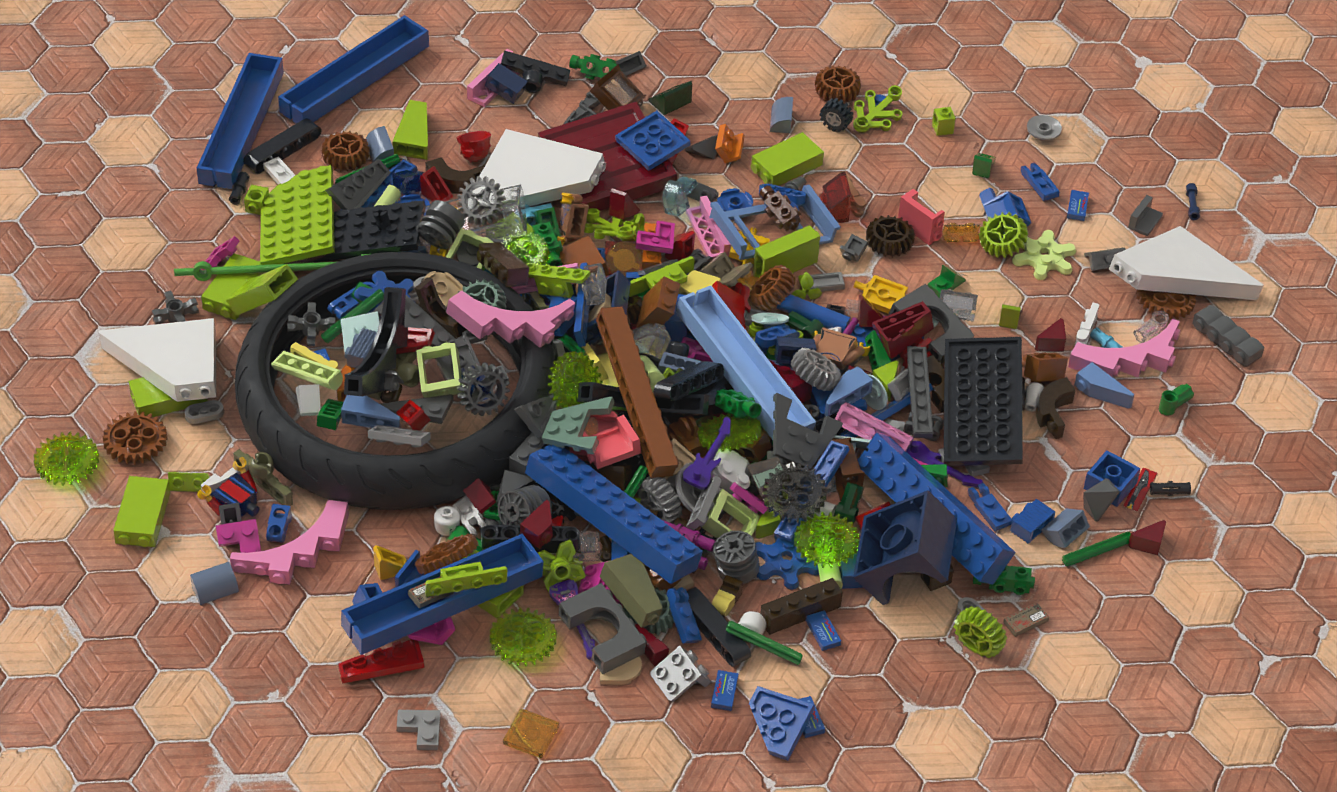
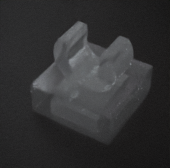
M847 299L845 311H848V317H851L853 312L858 314L857 300Z

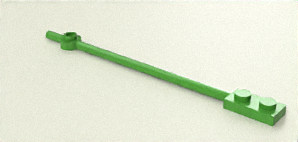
M201 261L196 263L194 268L174 269V276L194 275L199 281H207L215 274L269 272L285 264L212 267L209 263ZM336 262L288 264L292 271L318 270Z

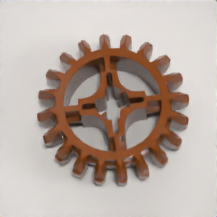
M831 65L830 68L825 67L824 70L822 69L817 73L814 86L816 93L819 94V98H823L824 101L837 98L838 101L843 100L844 104L845 101L851 102V100H855L856 96L859 95L861 81L857 72H852V68L846 69V66L840 67L838 65L834 67Z
M351 131L336 132L335 135L330 134L329 138H325V141L322 143L321 150L324 163H327L328 166L331 165L334 170L339 169L340 172L343 169L348 171L349 169L355 170L356 167L361 168L362 164H366L370 152L367 139H364L363 135H358L357 132L351 133Z
M783 265L771 267L755 281L756 283L752 286L749 298L760 310L769 311L772 308H776L778 304L781 305L783 300H786L785 298L790 295V291L794 289L793 286L796 283V278L792 271Z

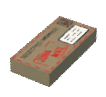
M425 583L408 591V596L419 609L454 594V592L426 597Z
M1035 603L1004 618L1003 623L1016 637L1047 622L1049 616L1038 603Z

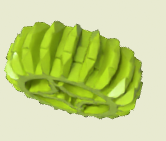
M1003 212L999 216L994 214V218L988 217V222L983 221V227H980L979 233L980 244L984 251L989 252L991 256L995 254L997 258L1000 255H1003L1004 258L1008 254L1013 256V252L1019 253V248L1024 249V243H1027L1028 237L1027 226L1023 219L1018 218L1016 214L1012 216L1010 212L1007 215H1004Z
M971 606L962 610L956 617L953 627L956 630L955 634L959 636L958 640L962 641L963 646H966L975 654L990 658L998 655L1005 647L1006 631L1002 629L1003 625L997 621L998 618H994L992 613H987L986 609L981 610L978 606L976 608Z

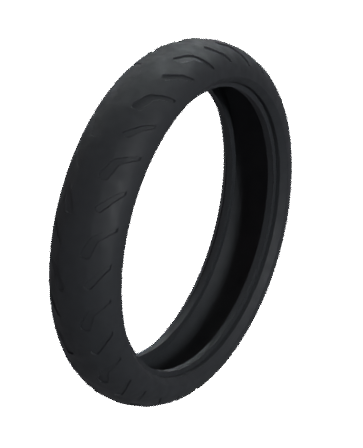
M412 252L369 254L327 265L298 279L278 298L269 302L250 327L238 355L235 374V397L238 411L253 445L259 452H265L272 457L273 466L278 472L282 473L285 478L297 486L328 500L348 502L349 506L360 508L407 510L440 505L460 499L466 495L463 490L478 478L485 484L490 485L500 479L505 470L509 471V457L532 433L515 412V408L540 398L548 397L556 393L557 366L551 342L538 347L523 335L520 339L508 343L493 331L491 334L509 352L520 377L512 397L503 410L482 429L454 444L422 453L376 455L344 449L321 440L298 425L284 410L275 395L274 384L279 371L273 368V361L283 351L290 353V346L295 342L299 343L306 337L302 330L288 331V315L303 318L308 310V302L316 303V312L320 315L321 319L337 318L336 314L328 311V305L355 288L359 282L374 283L372 276L377 271H383L387 280H391L395 284L401 283L404 279H411L414 282L433 271L447 272L465 287L469 286V282L472 284L476 283V279L479 282L485 279L487 283L492 280L505 293L504 296L507 299V303H505L506 310H534L513 288L506 287L498 278L480 268L461 261L457 262V260L447 257ZM491 296L490 302L494 303L495 298Z

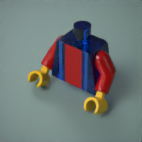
M244 457L239 458L242 466H239L236 461L233 462V468L236 471H240L241 474L235 473L213 492L210 486L204 485L202 490H199L197 493L199 499L207 500L206 503L218 516H220L219 505L238 502L241 517L246 513L254 517L260 510V507L256 505L258 491L255 481L249 470L245 469L247 462Z

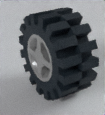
M837 98L835 100L830 99L820 110V120L824 121V126L828 125L827 128L829 130L832 128L834 132L836 130L837 132L844 131L854 118L853 112H850L852 110L851 107L848 108L847 103L843 104V100L838 101Z

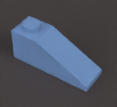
M1093 362L1077 372L1074 386L1087 396L1128 409L1132 407L1134 393Z
M859 366L846 371L826 402L825 416H831L838 412L841 405L845 402L852 404L870 394L873 379Z
M346 395L341 408L342 423L373 428L376 425L401 428L400 416L370 397Z

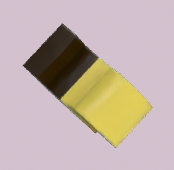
M728 575L723 579V584L711 603L721 615L727 616L742 595L743 581Z

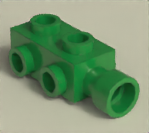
M590 54V57L584 56V59H581L580 56L572 55L569 68L581 69L580 72L585 74V78L594 80L595 77L602 78L607 74L604 73L606 67L611 71L618 64H616V60L609 58L606 61L600 60V56ZM590 63L593 64V67L591 69H589Z
M550 222L532 225L530 239L532 244H536L535 252L537 257L541 256L542 261L546 260L547 265L562 266L560 252L563 251L561 241H557L556 229L552 228Z
M721 389L716 393L715 406L723 409L722 411L725 413L733 414L735 418L743 419L745 416L757 418L761 414V405L756 403L753 397H747L742 392Z
M1007 565L994 584H989V589H993L997 593L1010 591L1017 595L1029 594L1030 588L1034 589L1035 577L1031 576L1032 568ZM973 576V584L981 585V583H984Z

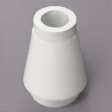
M1032 382L1026 387V410L1031 412L1036 410L1040 394L1044 389L1042 384Z

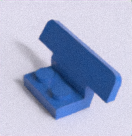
M992 188L980 192L979 196L987 217L994 218V214L999 216L1001 212L1004 215L1010 212L1012 216L1016 214L1018 218H1022L1027 227L1031 224L1022 198L1009 191L996 197Z

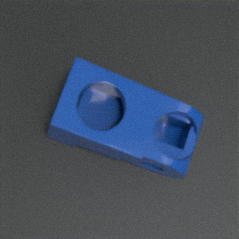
M272 504L266 533L267 541L282 543L285 541L287 528L292 519L290 506ZM282 510L285 512V514L277 513V511Z

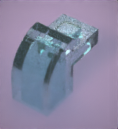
M682 176L677 181L669 180L662 195L666 214L680 216L690 207L687 194L697 186L696 179Z

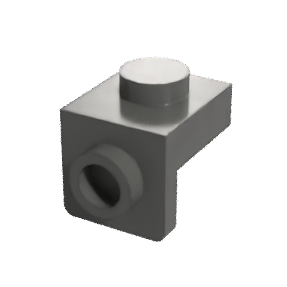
M852 234L845 246L841 245L839 248L842 257L848 261L854 260L858 262L867 248L868 242Z

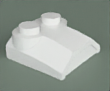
M719 448L714 461L721 458V462L712 471L711 478L715 475L721 478L720 487L730 494L733 493L730 489L733 482H736L746 490L750 486V473L747 467L750 464L748 460L731 449Z

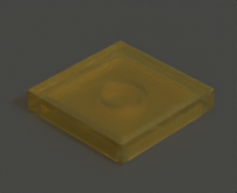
M521 708L506 733L503 744L542 758L559 728V722Z

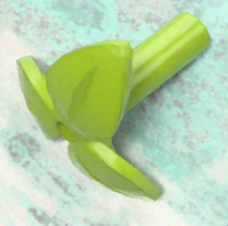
M805 272L803 275L798 276L802 290H795L791 294L801 299H805L806 294H808L810 299H817L822 295V292L818 288L810 289L814 281L812 276Z

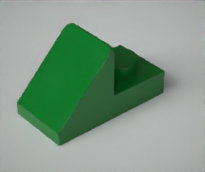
M983 153L976 154L974 156L972 174L989 178L996 157Z
M942 265L941 274L929 282L927 286L939 298H942L964 283L966 279L955 270Z

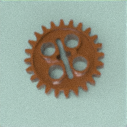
M1138 289L1136 291V299L1139 300V304H1144L1143 309L1148 308V313L1155 312V316L1161 315L1162 319L1165 316H1168L1170 320H1172V317H1175L1177 320H1179L1180 316L1185 318L1186 315H1190L1193 312L1196 303V295Z
M134 411L132 416L128 412L126 417L119 415L118 421L112 419L113 425L107 424V429L104 430V436H102L107 455L111 454V458H117L119 463L125 460L126 464L133 461L134 465H136L138 460L143 464L146 458L152 461V455L158 457V451L163 452V446L167 445L166 440H168L166 426L163 425V421L159 422L158 417L152 418L151 413L145 416L144 412L137 415L136 411Z
M473 534L454 537L452 540L448 539L433 546L431 550L426 551V554L421 555V558H418L415 562V566L420 574L431 573L467 557V554L473 553V550L479 546L478 541Z

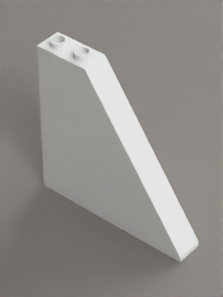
M505 129L480 177L483 180L484 176H487L489 180L494 179L495 184L499 183L501 185L499 189H503L504 193L500 196L506 197V200L501 201L506 206L500 207V210L504 213L516 210L523 204L534 206L562 199V192L579 195L591 192L593 187L598 184L599 176L606 168V162L604 161L603 153ZM485 187L476 188L472 192L477 194L482 189H485ZM491 190L489 201L494 205L495 198L494 193ZM469 197L468 207L472 211L473 200ZM475 197L481 204L488 205L482 198ZM484 208L477 215H483L491 209Z
M1181 226L1115 254L1109 267L1110 271L1138 290L1257 300L1264 284Z
M214 318L99 331L103 350L141 377H144L175 401L216 397V329Z

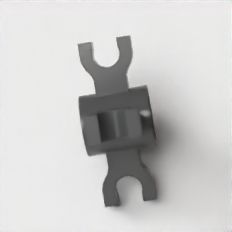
M172 291L164 292L166 308L152 310L155 324H161L165 320H168L170 323L186 321L185 314L199 313L196 306L198 305L196 298L189 299L183 303L179 299H174Z
M308 302V310L303 318L288 315V331L302 330V333L307 336V346H315V338L319 331H326L335 324V318L333 317L321 319L320 315L316 312V303Z

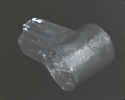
M1164 311L1154 312L1151 319L1134 330L1133 334L1139 343H1144L1159 335L1167 328L1168 314Z

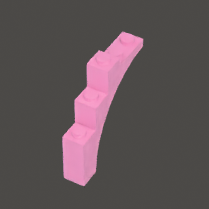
M460 291L448 300L446 313L478 339L490 335L494 331L508 343H512L524 335L538 347H542L554 339V331L564 321H569L573 317L575 302L568 299L548 309L512 311L487 305Z
M1172 319L1167 328L1158 336L1135 346L1103 348L1077 342L1070 355L1068 367L1080 371L1093 362L1111 377L1118 376L1119 371L1139 377L1141 371L1145 372L1147 366L1166 373L1168 367H1172L1176 356H1173L1175 342L1173 340H1177L1181 330L1178 329L1180 321Z
M328 500L317 522L304 534L287 544L260 552H232L230 563L233 572L268 575L272 583L290 584L295 566L315 568L320 549L340 551L349 516L348 502Z

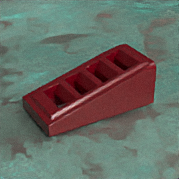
M637 623L635 628L645 636L647 641L645 655L654 666H657L669 655V648Z

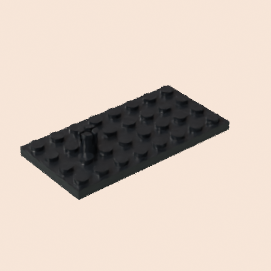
M424 200L335 211V252L284 264L313 263L361 256V254L418 250L420 234L416 228L424 216L425 202Z
M1022 337L945 339L944 464H947V466L1023 464Z

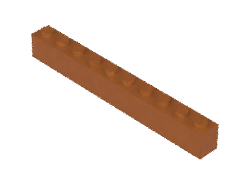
M623 307L601 308L596 322L633 429L640 439L641 452L650 478L673 476L676 468H678V458L674 454L672 441L669 440L667 427L663 423L661 410L657 406L656 397L650 386V378L645 372L644 362L641 361L639 347L635 344L633 331L630 330L628 316L624 313Z

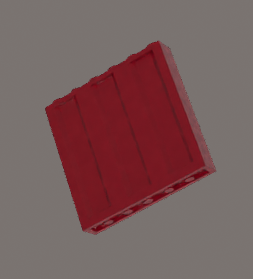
M637 102L538 132L539 138L603 153L606 168L604 172H601L598 184L593 187L591 192L580 194L583 198L582 203L588 205L589 209L595 208L601 211L609 208L610 191L612 188L626 192L632 200L677 186V173L669 159L648 171L615 140V135L645 118Z

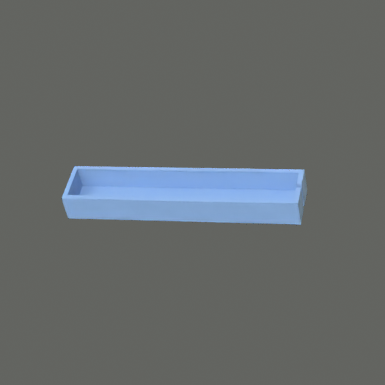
M711 285L697 290L696 294L692 292L679 297L676 313L712 361L723 364L724 377L734 390L742 392L747 397H753L755 402L761 405V414L756 419L772 440L773 430H775V419L773 418L775 402H773V396L776 393L792 399L787 419L814 430L816 424L814 418Z

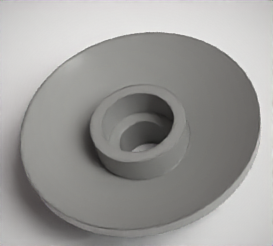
M1038 115L1029 119L1027 130L1037 139L1052 140L1061 134L1062 126L1057 119L1051 116Z

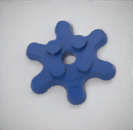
M377 271L372 276L375 287L371 289L359 287L355 290L354 296L357 300L364 301L378 289L384 292L385 287L406 289V295L410 298L409 293L414 289V284L411 279H404L401 283L395 284L393 281L387 280L383 271ZM384 300L380 302L377 306H375L372 310H370L368 313H372L379 305H381L384 302Z
M774 535L776 542L773 544L755 543L758 557L763 558L765 564L760 566L759 573L757 574V578L760 580H767L777 575L784 579V585L787 589L795 590L799 587L798 576L800 574L819 575L817 561L808 557L811 552L815 551L813 538H806L802 542H789ZM782 555H783V556H789V557L792 556V559H791V560L783 559V558H782Z

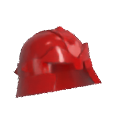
M473 131L456 137L458 143L461 144L460 155H463L470 163L484 159L491 147V133L487 131Z

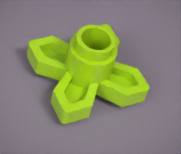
M571 540L559 544L556 556L545 550L538 552V555L544 561L543 569L549 570L543 579L548 592L551 586L567 578L576 582L586 577L581 564L571 562L576 553Z

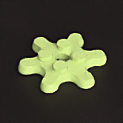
M1045 230L1037 240L1027 237V243H1024L1025 252L1016 254L1012 259V263L1015 266H1032L1035 270L1033 275L1038 280L1046 279L1047 272L1050 270H1057L1061 274L1069 275L1073 269L1071 264L1065 261L1064 258L1075 255L1076 248L1071 243L1063 245L1056 243L1053 231Z

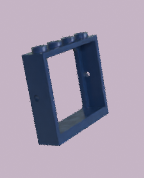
M618 270L591 286L589 311L595 307L606 293L612 298L611 307H623L624 313L627 315L631 282ZM596 319L588 323L586 343L589 345L602 339ZM573 324L566 333L577 343ZM564 346L567 359L573 354Z

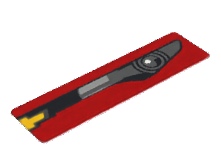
M1142 468L1137 484L1130 491L1123 505L1124 507L1134 511L1139 510L1150 489V483L1154 481L1157 472Z

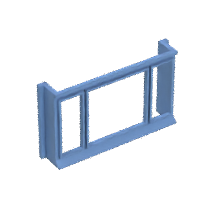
M810 184L803 185L802 191L806 193V203L797 206H802L824 235L820 237L819 245L833 242L836 231L840 230L841 226ZM717 201L711 202L712 210L709 218H713L739 255V260L754 258L755 248L760 247V245L741 218L766 213L764 210L766 205L762 204L724 211ZM731 219H733L736 222L740 230L743 232L745 237L748 239V241L754 248L753 250L746 251L747 243L740 235L738 230L735 228V226L731 222ZM800 222L799 226L796 228L797 230L803 228Z

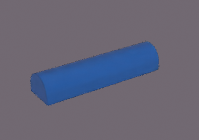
M791 294L785 298L786 300L781 302V305H777V309L783 312L790 313L794 311L810 321L817 319L827 329L841 327V333H843L850 322V317Z

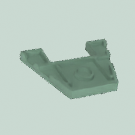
M613 397L552 411L542 435L543 443L562 448L569 446L573 447L574 451L580 452L582 449L586 450L588 454H594L599 443L597 436L582 437L590 415H606L611 413L614 405Z

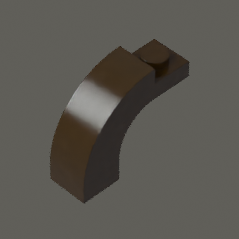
M442 157L425 162L426 171L435 166L450 192L454 194H463L459 189L466 188L464 182L470 185V178H473L476 182L477 176H480L485 167L483 165L466 171H458L450 168Z
M424 279L414 288L418 297L415 303L455 339L462 336V333L467 329L446 313L447 307L439 298L433 279Z
M1067 377L1048 384L1040 394L1036 417L1040 428L1047 426L1048 431L1053 434L1055 439L1063 438L1065 424L1056 409L1073 403L1075 389Z

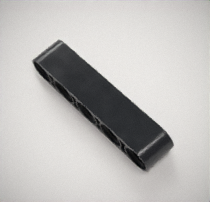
M305 118L248 152L243 159V163L255 173L260 174L265 171L263 163L277 157L281 160L287 158L319 138L322 129L310 119Z
M702 361L657 382L654 388V395L657 399L679 400L721 380L724 375V366L721 363Z
M520 525L484 526L480 531L481 545L485 550L520 535ZM552 526L553 536L550 542L545 543L540 549L531 544L537 553L543 550L549 553H556L560 543L571 540L577 552L580 549V531L572 526Z
M697 587L687 590L689 595L688 602L698 629L726 662L734 667L751 658L749 646L743 639L725 631L728 622Z

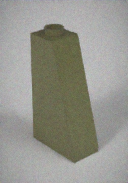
M632 554L605 562L599 577L642 628L657 623L663 607L644 564Z

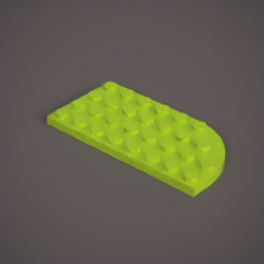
M331 165L300 171L299 174L292 177L289 181L277 185L269 193L267 199L264 200V204L261 207V265L284 264L335 252L334 202L332 196H329L325 191L333 186V170Z

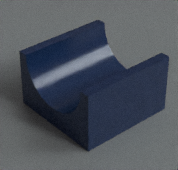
M928 490L865 515L853 578L882 605L888 604L890 601L895 574L918 572L929 575L941 583L948 581L957 518Z

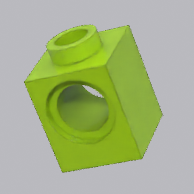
M951 107L934 109L932 126L937 136L954 133L956 118Z
M251 185L244 198L245 212L261 215V207L269 195V188Z

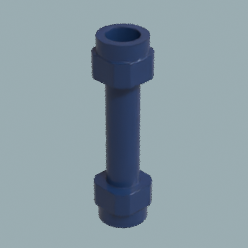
M1194 183L1186 185V196L1189 197L1190 204L1188 216L1191 220L1200 218V208L1196 202L1198 190Z

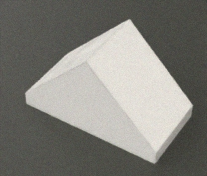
M319 384L297 386L296 394L300 416L318 415L321 410Z

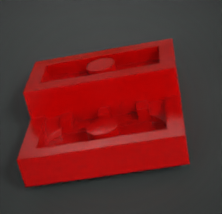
M716 281L712 284V287L742 325L745 312L744 296Z

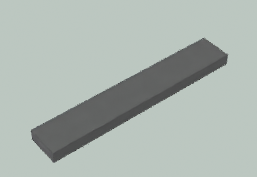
M907 346L913 438H933L926 347Z

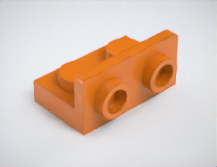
M726 124L719 126L715 150L726 164L741 158L745 136L743 133L734 136L733 131Z

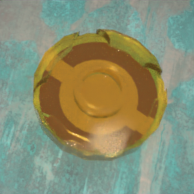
M618 242L609 249L606 256V264L609 271L613 274L619 270L625 277L626 272L639 271L643 262L640 250L636 249V246L630 242Z

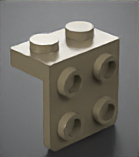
M723 252L699 272L720 278V283L730 288L738 283L737 279L749 274V269L753 265L752 263H747L734 267L726 252Z

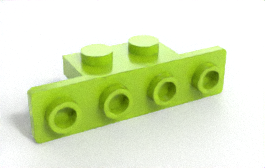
M690 256L631 280L629 297L652 289L664 276L680 284L687 282L688 276L686 274L694 270V258Z
M535 263L526 264L529 267V278L535 279L538 293L543 295L571 298L574 294L571 283L582 284L591 275L589 270H582L580 268L573 269Z
M481 562L440 569L441 578L425 582L426 597L438 596L493 584L498 585L507 581L508 570L506 566L483 570Z

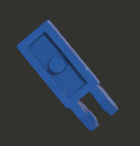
M1035 162L1030 164L1031 171L1026 166H1021V174L1043 201L1059 197L1060 192Z
M978 484V490L983 496L981 498L974 487L968 488V494L974 502V506L994 531L1012 524L1010 516L993 494H990L986 484Z
M683 587L677 590L670 588L667 590L666 595L681 642L683 644L698 643L702 640L688 602L689 595L686 589Z

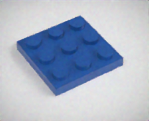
M657 110L615 135V140L648 171L691 145L690 140Z

